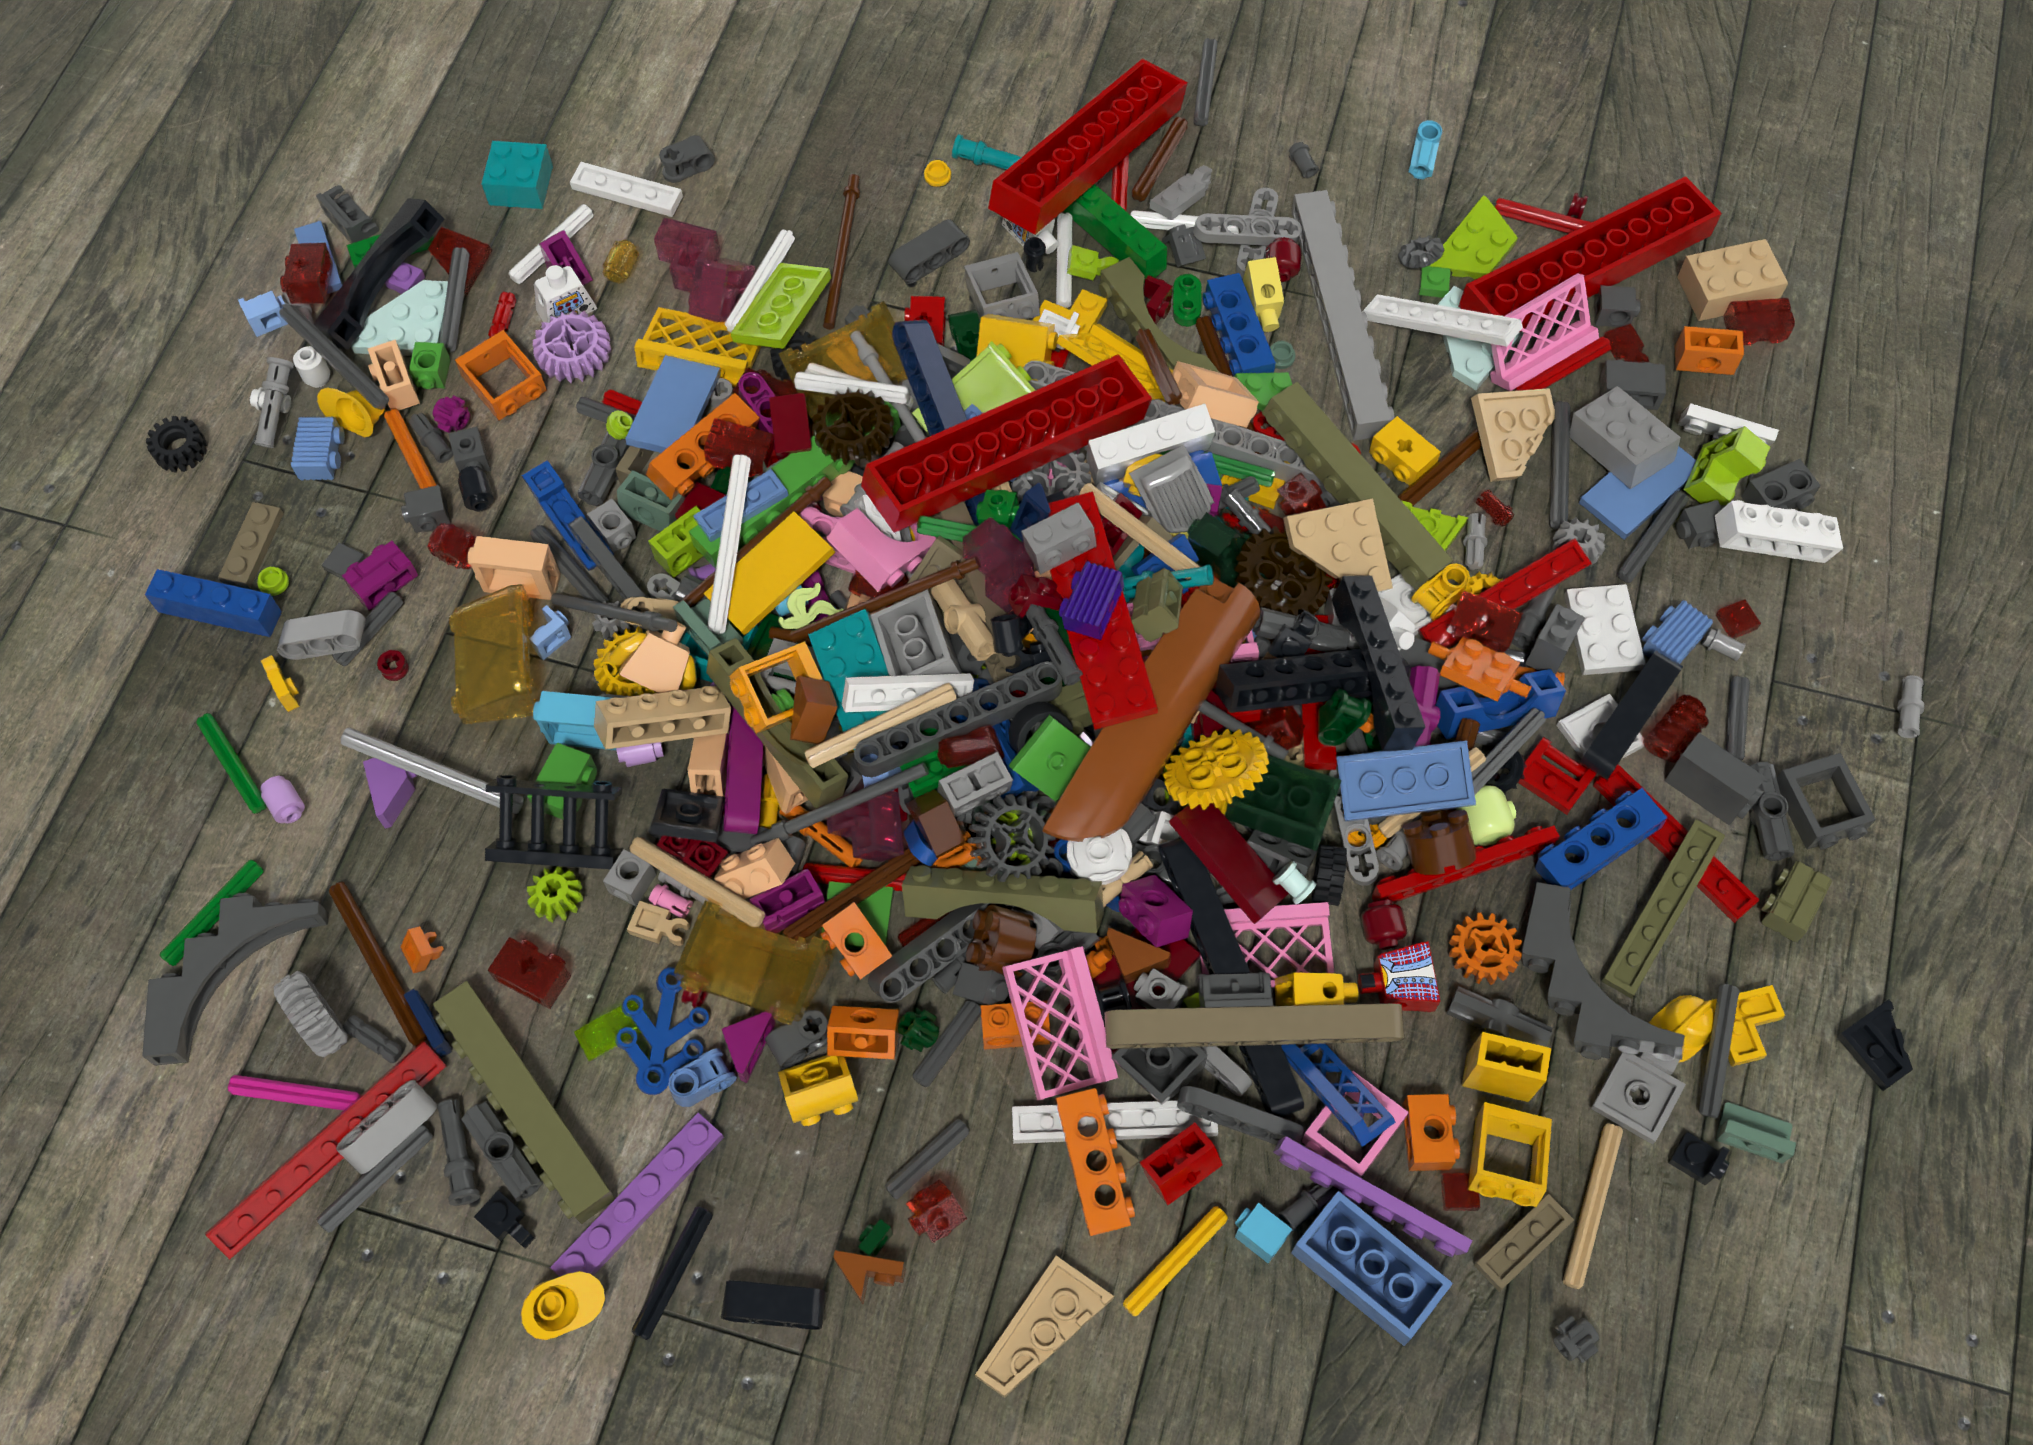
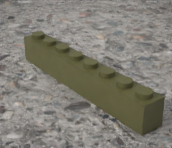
M1298 382L1270 399L1262 413L1268 423L1279 432L1287 445L1298 454L1306 467L1324 484L1325 489L1341 505L1373 499L1386 559L1395 566L1403 579L1415 591L1453 562L1446 551Z
M465 981L434 1002L433 1006L439 1013L434 1017L435 1021L444 1033L451 1031L456 1039L451 1042V1045L461 1059L466 1056L469 1058L473 1066L468 1068L478 1085L486 1083L490 1089V1092L486 1094L487 1099L496 1111L501 1108L504 1110L508 1118L503 1123L514 1138L518 1135L522 1137L526 1145L521 1150L532 1165L538 1161L544 1170L539 1177L550 1192L554 1189L558 1191L562 1199L557 1203L566 1217L570 1219L574 1216L583 1224L612 1203L616 1198L468 981Z

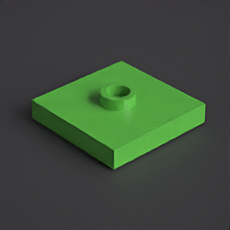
M1049 715L1008 766L1057 802L1091 746Z
M829 881L826 902L853 884ZM884 887L857 904V907L885 946H887L893 902V887ZM850 933L845 938L844 944L847 949L860 950L863 947L864 940L859 933ZM821 937V940H820L821 946H826V947H828V945L826 944V942H825V941L823 940V938Z

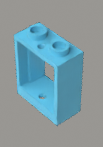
M542 691L540 701L534 705L533 718L538 723L541 732L549 744L555 745L560 743L565 746L605 749L594 728L596 701L608 700L612 697Z

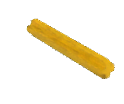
M1214 1206L1124 1300V1308L1134 1317L1138 1316L1227 1222L1228 1216L1219 1207Z

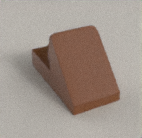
M837 1250L834 1252V1260L862 1304H864L869 1277L874 1278V1283L883 1286H894L895 1282H904L906 1271L904 1262Z

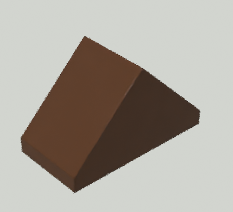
M935 789L906 803L907 809L936 858L966 843L948 801Z

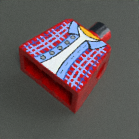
M1429 941L1378 955L1374 962V973L1358 974L1360 993L1378 992L1380 1004H1401L1404 1011L1435 1012L1441 1000Z

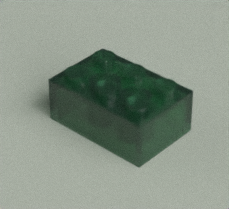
M1268 755L1269 764L1266 765L1268 772L1261 774L1263 781L1253 782L1255 787L1253 791L1245 789L1243 791L1244 798L1232 797V803L1227 805L1225 817L1229 821L1317 851L1342 780Z

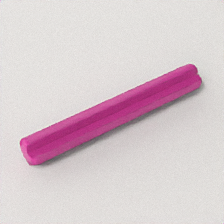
M233 1075L228 1084V1091L233 1095L337 1110H345L361 1096L353 1091Z

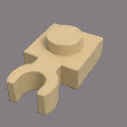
M639 901L627 931L630 935L658 944L662 936H666L672 944L681 946L684 941L682 937L674 935V932L678 928L689 930L690 925L683 918L669 920L671 917L670 910Z

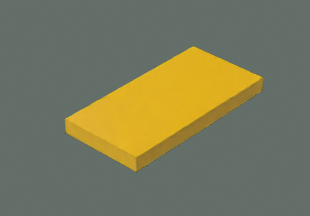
M795 511L792 512L735 564L727 619L745 636L835 553L834 549ZM713 585L703 593L710 602Z

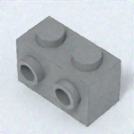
M1079 502L1021 531L1026 552L1040 575L1097 546L1094 527Z

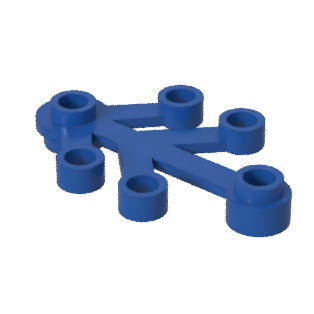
M674 967L662 970L656 980L657 989L662 993L656 1026L653 1025L644 1012L643 1000L639 996L629 995L622 1003L623 1013L632 1018L650 1044V1058L648 1059L637 1045V1033L630 1027L622 1028L617 1033L615 1041L619 1048L626 1051L638 1068L636 1084L643 1093L648 1095L662 1093L668 1086L671 1073L687 1062L695 1061L703 1054L702 1044L698 1040H689L684 1044L680 1053L663 1062L666 1048L694 1029L703 1028L709 1021L708 1012L704 1008L697 1007L689 1013L688 1018L669 1030L675 994L680 992L685 982L683 973ZM666 976H675L677 984L669 985L666 982ZM635 1001L638 1004V1010L630 1011L627 1008V1002ZM693 1014H701L704 1018L703 1023L698 1024L694 1022ZM621 1034H630L632 1042L629 1044L623 1043L620 1039ZM687 1046H695L698 1049V1054L696 1056L689 1055L687 1053ZM649 1072H656L659 1075L657 1083H652L648 1080Z

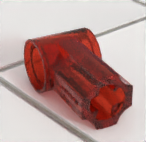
M991 725L975 729L967 735L944 738L938 743L939 750L937 755L941 764L946 765L947 768L974 764L998 752L1001 759L1005 757L994 727Z

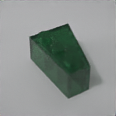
M1208 512L1205 513L1201 520L1197 518L1188 529L1189 543L1199 558L1196 564L1200 566L1210 565L1212 571L1217 572L1220 576L1221 582L1234 571V567L1239 562L1236 560V556L1242 551L1241 547L1252 536V534L1231 520Z

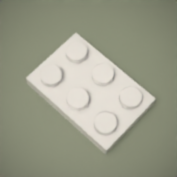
M1691 403L1683 411L1678 425L1684 427L1685 432L1694 435H1701L1703 432L1713 435V440L1746 426L1768 446L1775 442L1779 430Z
M1627 585L1566 589L1564 598L1567 608L1585 617L1574 639L1582 675L1641 671L1646 663Z

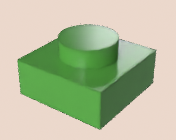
M1423 267L1420 275L1419 295L1444 298L1449 292L1451 269Z

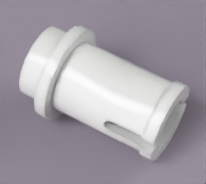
M263 387L254 389L250 396L251 406H255L260 411L262 410L265 396ZM286 394L283 395L280 412L288 413L291 406V397Z

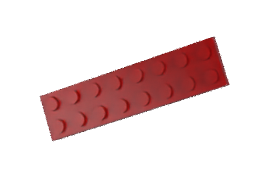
M1093 491L1048 503L1051 510L1050 517L1079 502L1094 527L1097 544L1096 547L1050 570L1052 581L1057 585L1056 591L1063 599L1070 598L1073 592L1071 584L1076 571L1082 572L1086 562L1089 561L1091 564L1095 563L1096 565L1108 567L1109 569L1113 568L1117 571ZM1122 591L1101 640L1066 630L1075 662L1083 673L1080 676V681L1094 730L1158 713L1152 687Z

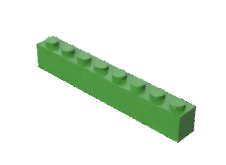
M884 401V404L890 408L891 416L894 420V436L898 429L901 428L899 414L889 402ZM815 436L811 438V451L791 453L771 469L787 489L789 496L741 524L738 550L805 493L804 489L810 485L812 487L824 476L832 481L840 474L848 472L855 461L850 460L846 466L841 458L834 463L831 455L825 457L821 448H818L816 445ZM699 525L689 531L692 543L716 569L721 537L710 542Z

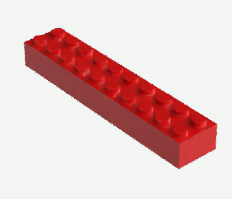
M1142 58L993 180L988 209L1036 235L1181 110L1188 82Z
M1685 176L1466 284L1458 307L1464 310L1506 316L1577 273L1584 275L1587 298L1599 292L1601 285L1613 286L1710 237L1722 213ZM1575 286L1570 289L1565 299L1566 301L1571 302L1576 292ZM1555 299L1547 303L1543 314L1549 315L1556 301ZM1563 303L1560 312L1567 309L1568 305ZM1532 312L1524 317L1522 322L1524 329H1526L1533 315ZM1541 317L1538 323L1546 320V318Z
M1118 354L866 464L861 487L895 533L917 523L922 515L929 517L986 490H990L1087 446L1089 440L1120 431L1144 420L1152 397Z

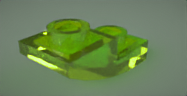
M635 1001L627 1002V1008L630 1011L638 1010V1004ZM622 1005L574 1031L588 1061H593L616 1048L615 1038L622 1028L630 1027L634 1029L637 1037L642 1033L632 1018L623 1013ZM623 1033L620 1039L623 1043H627L632 1040V1037L628 1033Z

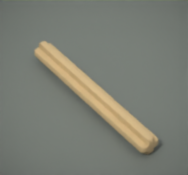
M1087 483L1081 489L1079 495L1093 491L1101 515L1175 571L1200 567L1091 483Z
M950 683L943 684L807 749L804 752L809 765L815 768L855 749L860 741L956 700V694Z
M636 837L632 841L629 849L634 855L751 927H759L762 924L765 913L761 909L645 838Z
M1610 1123L1603 1127L1563 1277V1284L1574 1289H1580L1585 1281L1623 1134L1621 1127Z

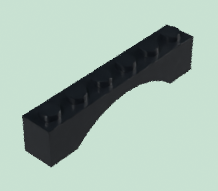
M408 198L315 321L314 325L337 348L348 350L364 329L369 309L384 283L406 258L430 240L445 219L426 200Z
M1343 576L1333 595L1332 603L1339 624L1346 627L1353 634L1364 655L1372 689L1373 723L1382 751L1412 750L1423 733L1425 724L1372 576Z

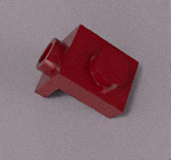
M1148 275L1145 279L1144 296L1150 299L1146 307L1149 315L1157 325L1161 318L1165 319L1171 309L1173 286L1167 284L1162 279H1156Z
M1021 574L1016 585L1010 590L1008 602L1015 615L1023 618L1031 604L1058 611L1063 598L1056 591L1057 585L1051 579Z

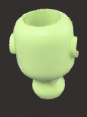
M1485 784L1475 794L1476 806L1456 808V811H1467L1474 844L1477 847L1493 845L1500 839L1510 836L1514 831V819L1516 818L1514 804L1512 801H1507L1503 791L1496 786Z

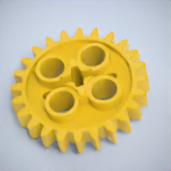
M1226 729L1222 735H1218L1217 731H1213L1211 737L1207 738L1201 735L1199 742L1189 741V748H1179L1180 755L1170 757L1172 763L1165 765L1167 772L1163 773L1169 795H1171L1173 801L1178 800L1180 806L1188 803L1190 809H1194L1198 804H1201L1202 809L1205 810L1210 803H1214V806L1219 808L1221 801L1225 800L1228 804H1231L1232 797L1234 796L1244 798L1243 791L1245 789L1255 790L1253 782H1262L1261 774L1268 772L1266 767L1269 764L1268 754L1259 737H1253L1251 732L1243 735L1241 729H1238L1231 734L1229 729Z

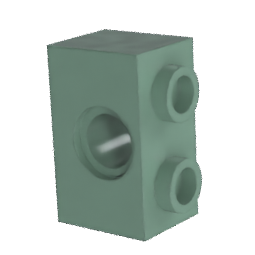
M633 470L617 489L618 506L627 517L660 532L676 521L675 513L685 500V496L680 494L670 500L647 476Z

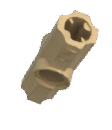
M954 579L933 587L931 594L944 612L946 630L950 634H959L977 661L987 660L991 655L995 654L992 634L985 625L986 616L983 607L978 603L971 604Z

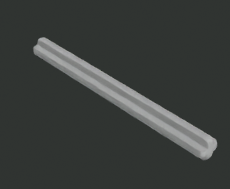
M346 728L341 736L340 743L346 747L500 808V793L486 792V785L488 783L352 728ZM513 794L514 814L520 812L524 803V798L517 794Z

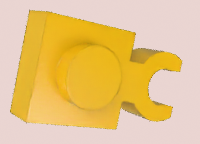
M272 655L260 660L277 698L287 712L298 708L299 705L295 695L299 694V691L292 678L285 679L279 664Z

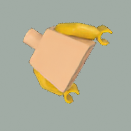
M677 622V629L674 632L663 631L661 634L657 631L647 630L646 633L638 632L621 642L612 652H608L600 664L601 668L604 664L611 665L614 668L611 672L613 676L617 674L620 668L619 675L657 693L693 689L697 681L695 659L689 655V647L679 642L686 629L679 622Z

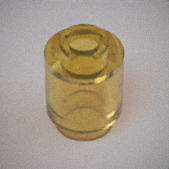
M627 240L615 241L603 263L604 270L602 273L608 280L621 284L624 279L629 278L639 257L636 246Z

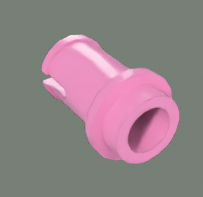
M657 884L649 897V902L653 903V905L670 910V913L683 919L690 912L688 907L691 908L693 905V901L670 891L669 886L666 884L663 886Z

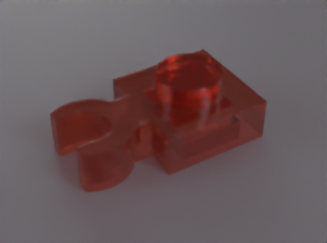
M1632 324L1605 332L1604 338L1610 340V351L1615 360L1624 358L1626 362H1649L1647 355L1642 353L1644 344Z

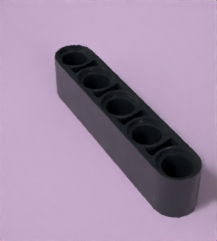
M1655 651L1581 759L1580 764L1608 780L1683 666Z

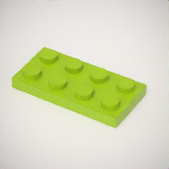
M779 263L730 333L733 342L784 349L832 278L829 268Z

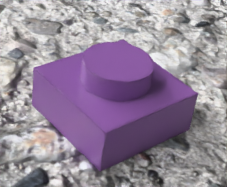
M402 262L387 279L385 285L387 288L403 294L421 282L425 275L423 270Z

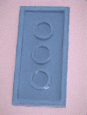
M665 355L626 436V445L662 453L700 421L721 375L720 367Z
M1678 446L1674 462L1632 489L1609 472L1581 497L1579 504L1625 540L1661 508L1674 492L1679 491L1686 485L1696 459Z
M1467 741L1414 747L1412 750L1379 751L1337 757L1345 822L1476 806Z

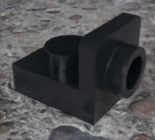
M1686 1132L1668 1163L1703 1185H1707L1714 1178L1720 1180L1726 1172L1730 1162L1726 1161L1725 1158L1730 1150L1724 1146L1717 1150L1691 1133Z

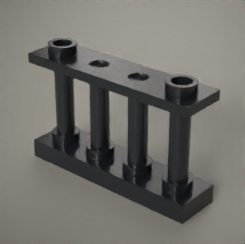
M499 775L497 779L486 785V792L500 793L499 838L485 848V861L610 870L620 856L621 849H611V845L608 844L609 800H615L622 794V787H612V783L608 781H596L592 785L516 780L517 777L514 775ZM513 794L532 795L531 840L528 843L516 842L515 838H512ZM545 796L564 797L563 842L559 843V845H548L547 841L544 840ZM577 798L595 799V844L591 845V847H579V843L576 842Z

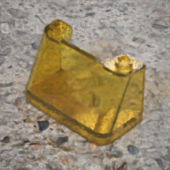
M883 301L871 307L872 312L867 314V319L862 314L858 316V320L808 345L806 343L800 345L802 351H799V349L793 351L791 347L779 353L793 384L796 373L805 372L809 363H816L866 381L878 382L869 367L865 366L858 356V349L850 338L854 331H860L868 345L874 347L879 355L878 361L891 381L897 379L899 383L907 380V375L892 337L895 321L885 302ZM796 389L798 393L805 394L807 412L811 419H813V414H817L818 405H825V396L832 399L835 398L834 394Z
M523 584L507 586L456 607L454 614L449 615L450 629L454 633L456 695L451 696L453 713L459 714L463 724L533 716L534 705L538 701L537 699H532L530 695L532 694L534 681L530 674L528 627H531V621H534V610Z
M705 900L674 970L676 978L681 981L680 987L692 993H699L702 990L773 1014L774 1019L784 1024L792 1025L793 1021H801L833 960L829 941L813 936L811 943L807 944L806 938L800 936L797 941L758 927H751L746 923L740 922L733 915L729 917L720 914V905Z

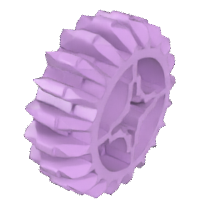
M572 310L570 315H565L561 311L560 317L550 316V323L542 322V330H535L536 339L533 340L535 360L542 371H545L550 378L555 376L559 382L564 378H567L570 383H572L574 378H579L583 382L585 375H590L594 378V370L602 371V363L608 362V354L611 353L609 333L606 331L602 321L598 322L594 315L588 317L585 311L579 315L574 310ZM570 343H573L574 350H571Z

